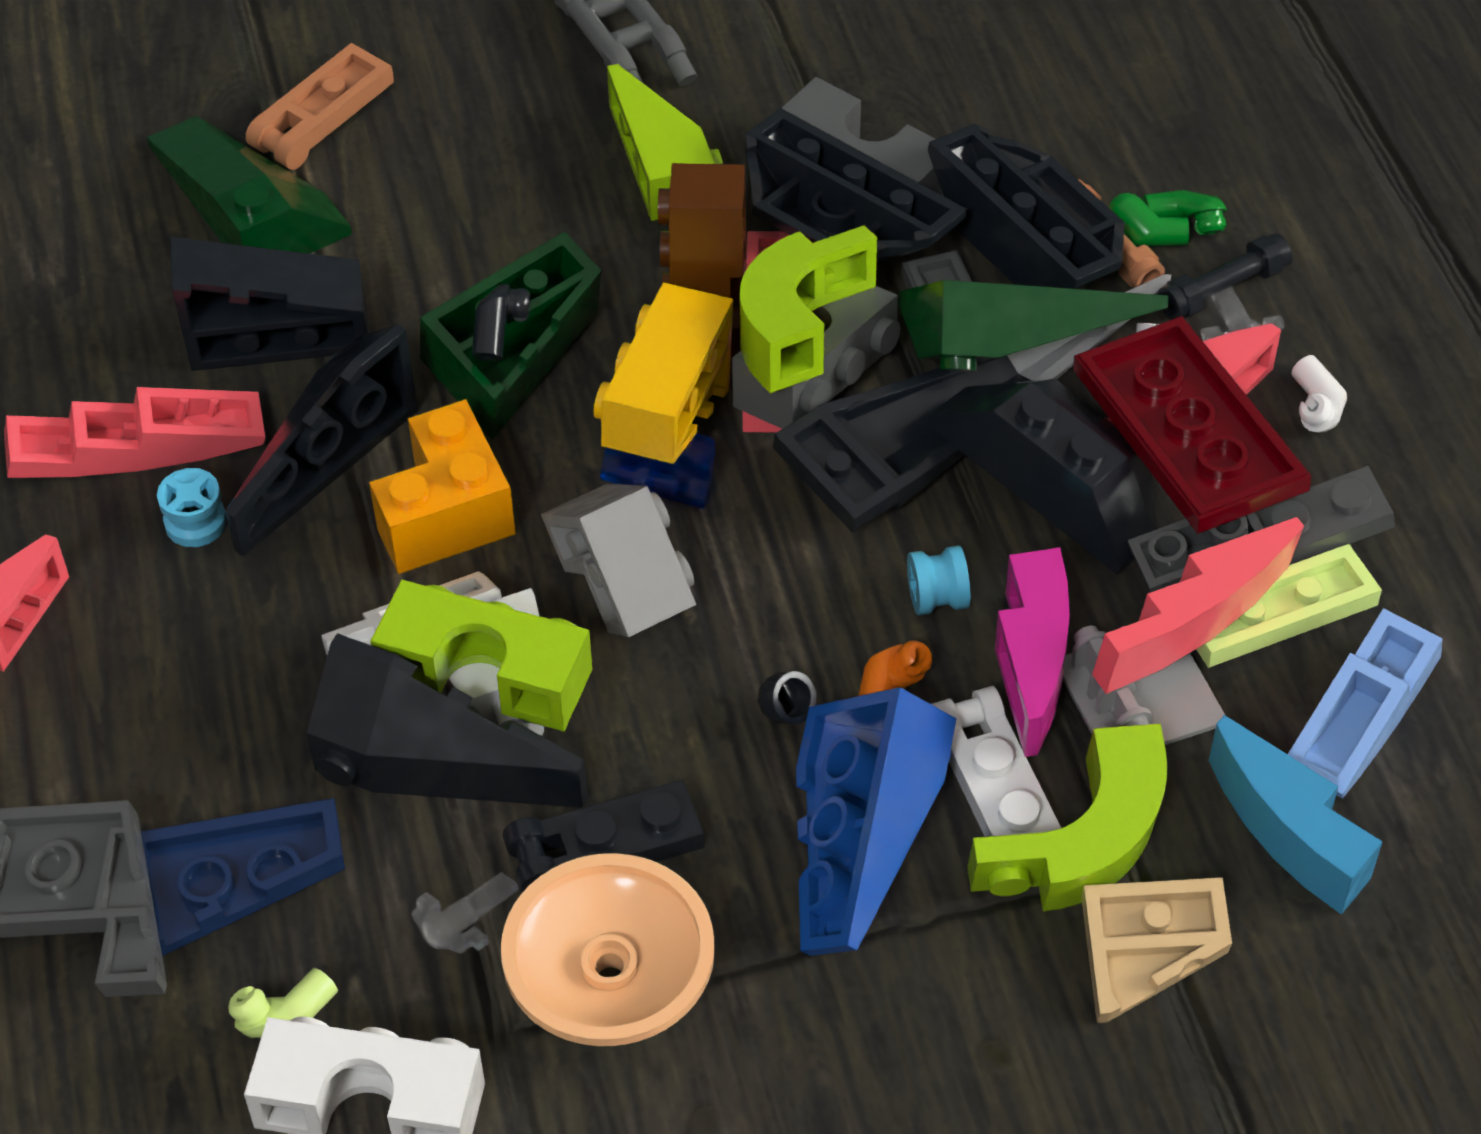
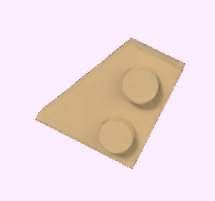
M1223 877L1084 885L1081 899L1097 1023L1111 1021L1224 956L1230 950L1232 938Z

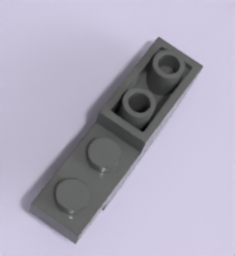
M1365 466L1312 486L1308 492L1199 534L1195 532L1185 518L1127 541L1135 562L1151 593L1179 583L1190 554L1298 517L1304 528L1290 565L1394 528L1395 522L1393 510L1369 466Z

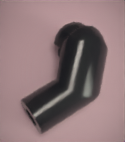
M500 284L480 301L475 312L472 358L482 361L502 360L507 319L523 322L529 318L530 292L527 289H510V284Z

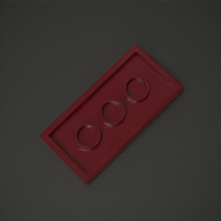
M1183 316L1074 355L1073 371L1197 534L1310 491L1311 474Z

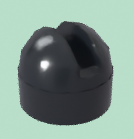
M778 672L768 677L760 686L758 703L761 712L768 719L779 724H800L806 721L809 707L816 705V690L810 678L801 672ZM780 702L790 710L785 712Z

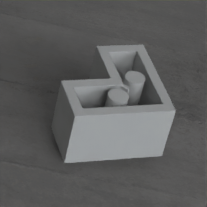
M605 484L541 514L564 571L585 576L608 633L631 637L696 605L689 588L694 585L692 570L682 553L674 551L666 532V528L670 526L667 509L655 492L650 493L648 486Z

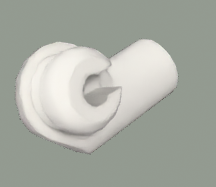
M1308 355L1299 360L1291 372L1292 377L1308 394L1305 403L1303 401L1300 403L1299 415L1302 424L1309 431L1327 432L1339 423L1347 401V393L1314 355Z

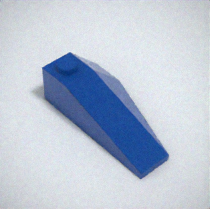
M901 687L809 707L796 765V787L806 791L807 815L797 821L798 840L808 846V867L799 878L800 951L810 956L858 950L945 781L957 718Z

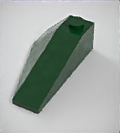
M198 116L146 137L148 146L221 243L310 254L352 235L350 224L323 191Z
M941 280L899 291L898 304L918 359L940 360L941 371L975 372L978 361L1003 357L1168 308V295Z

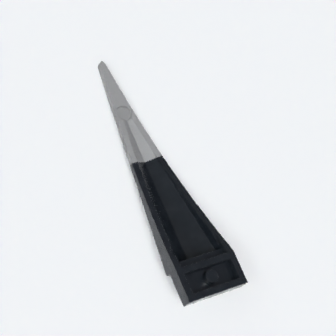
M1163 274L1125 293L1158 295V290L1166 286L1167 282L1171 279V275ZM1130 319L1003 357L978 361L975 372L941 371L939 367L879 388L824 403L775 433L773 449L851 532H854L891 507L896 506L900 508L965 455L926 424L929 414L968 386L1047 379L1057 380L1074 366V355L1096 348Z

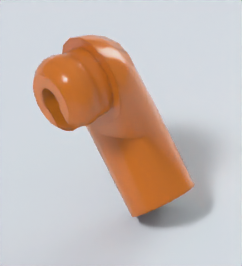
M911 640L905 644L890 647L873 655L864 667L858 696L899 687L905 689L923 679L925 673L931 668L933 661L931 651L924 643Z

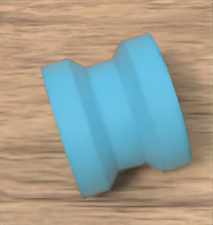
M200 468L181 469L165 477L158 486L157 500L161 513L164 515V526L168 537L174 543L184 547H200L210 544L220 537L226 528L227 517L221 502V491L217 479L210 472Z
M961 546L946 547L942 554L928 556L923 551L908 553L907 575L913 608L918 616L931 614L935 607L949 605L955 610L969 608L971 600L969 573Z

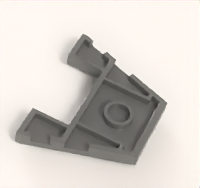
M123 800L0 808V938L105 932L95 979V985L105 997L165 994L167 981L139 818L130 802Z

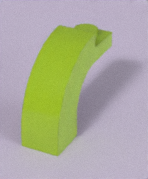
M863 225L814 243L799 231L763 250L745 271L740 285L741 353L749 371L769 393L824 374V323L812 312L813 310L876 287L877 236L866 226Z
M1161 723L1094 728L1085 759L1092 795V805L1075 822L1054 831L973 838L967 866L971 892L990 890L992 894L997 896H1013L1027 891L1030 887L1039 886L1042 910L1044 912L1082 903L1081 894L1084 885L1117 883L1134 866L1143 853L1150 839L1164 797L1167 781V757Z

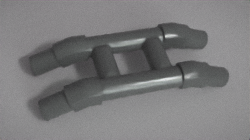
M553 0L555 5L573 19L603 58L606 67L619 64L642 82L637 72L638 68L627 50L652 41L653 47L659 53L663 63L670 69L679 87L687 86L697 79L698 75L686 55L687 50L679 35L672 26L664 22L648 0ZM627 9L637 21L633 25L610 33L600 19Z

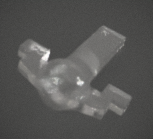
M1232 286L1211 296L1230 332L1261 326L1258 321L1251 320ZM1281 315L1263 318V325L1272 323L1278 328L1284 329L1285 322ZM1219 326L1202 328L1201 338L1205 341L1230 332L1222 333Z
M500 872L442 912L439 911L441 909L440 902L426 892L416 899L417 908L411 911L412 917L421 931L422 938L432 948L440 950L449 949L461 954L472 946L479 951L489 944L488 936L475 926L464 934L462 931L519 891L518 884Z

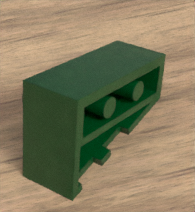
M564 231L421 316L420 360L458 402L467 400L478 424L493 440L598 313L602 270ZM500 284H510V289H527L530 292L529 318L523 322L507 319L502 360L482 361L472 358L475 312L480 301Z

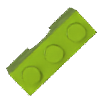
M403 579L370 640L371 646L396 654L416 665L417 668L412 677L442 693L449 677L459 668L473 663L494 665L500 668L496 676L501 714L560 731H565L593 669L588 629L577 627L565 619H547L515 610L502 602H484L452 593L450 590L439 585L425 586Z

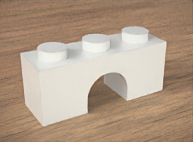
M267 1017L244 1097L255 1129L288 1134H326L331 1115L342 1101L359 1093H376L391 1100L387 1115L391 1134H473L485 1080L479 1049L469 1048L466 1044L455 1039L435 1038L428 1042L402 1038L389 1030L378 1027H367L361 1031L329 1027L326 1023L311 1017H295L291 1021Z

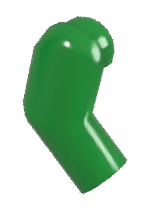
M1188 190L1144 194L1142 200L1158 217L1195 218L1194 227L1199 235L1218 234L1223 232L1226 227L1223 213L1227 211L1224 202L1217 196Z
M1132 193L1118 194L1110 202L1109 209L1125 222L1124 234L1135 246L1188 245L1189 222L1187 217H1158L1140 197Z

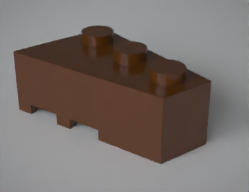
M672 163L670 188H659L658 225H669V231H661L660 267H669V273H663L662 284L664 282L733 299L730 378H733L732 358L741 351L740 285L746 271L745 165Z

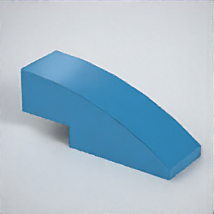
M1223 715L1216 723L1209 763L1224 794L1244 825L1270 856L1304 888L1342 915L1371 879L1382 841L1332 810L1339 786Z

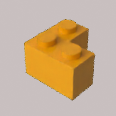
M465 399L408 418L415 467L369 482L377 530L397 573L401 574L515 535L510 485L467 400Z

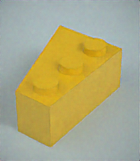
M663 282L652 305L644 304L637 318L635 337L632 343L624 342L621 345L616 359L615 375L610 383L605 381L601 383L596 395L594 417L601 419L602 447L674 464L697 433V424H692L694 418L698 416L708 419L712 414L714 403L708 402L709 398L712 395L725 397L729 391L733 319L732 298Z

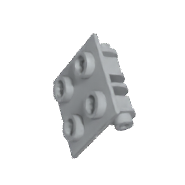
M1091 625L1083 627L1075 633L1073 640L1076 644L1073 647V652L1065 655L1062 680L1091 734L1094 728L1161 723L1164 743L1167 745L1215 729L1216 723L1225 715L1190 653L1156 673L1105 694L1092 673L1106 632L1098 631L1096 626Z

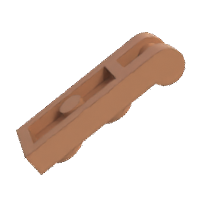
M350 43L258 115L247 128V144L262 153L273 152L275 160L291 170L299 168L307 159L311 148L394 83L392 66L355 44ZM288 127H292L287 133H282Z

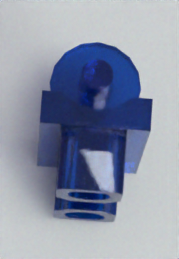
M696 433L674 464L605 447L600 479L621 485L648 486L650 493L655 492L660 497L704 509L710 500L715 441L711 437Z

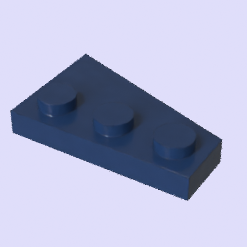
M334 798L141 831L162 956L345 869L338 813Z

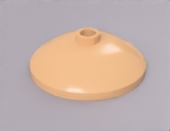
M627 854L588 855L567 861L550 869L531 883L520 895L504 925L501 939L502 967L506 984L515 1002L534 1023L557 1037L584 1045H625L642 1041L668 1029L684 1017L697 1003L706 988L713 968V927L709 913L697 892L688 882L669 868L652 860ZM610 967L621 971L619 975L614 977L599 975L603 969Z

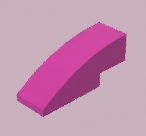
M1060 547L1009 555L1005 592L1009 609L998 611L995 653L1024 757L1038 755L1051 727L1061 692L1070 613L1068 580Z

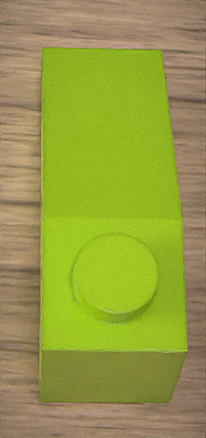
M619 64L607 66L609 107L650 219L655 221L658 220L659 188H670L672 163L723 164L718 149H709L700 126Z

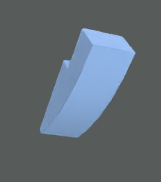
M1383 608L1355 655L1352 653L1348 655L1288 755L1339 786L1336 795L1343 799L1392 734L1440 660L1442 638Z

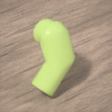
M312 968L285 997H265L262 990L254 989L252 986L238 990L230 999L228 1005L229 1014L235 1019L234 1024L237 1030L250 1038H261L267 1017L289 1021L295 1017L313 1018L334 997L338 989L324 972L317 968Z

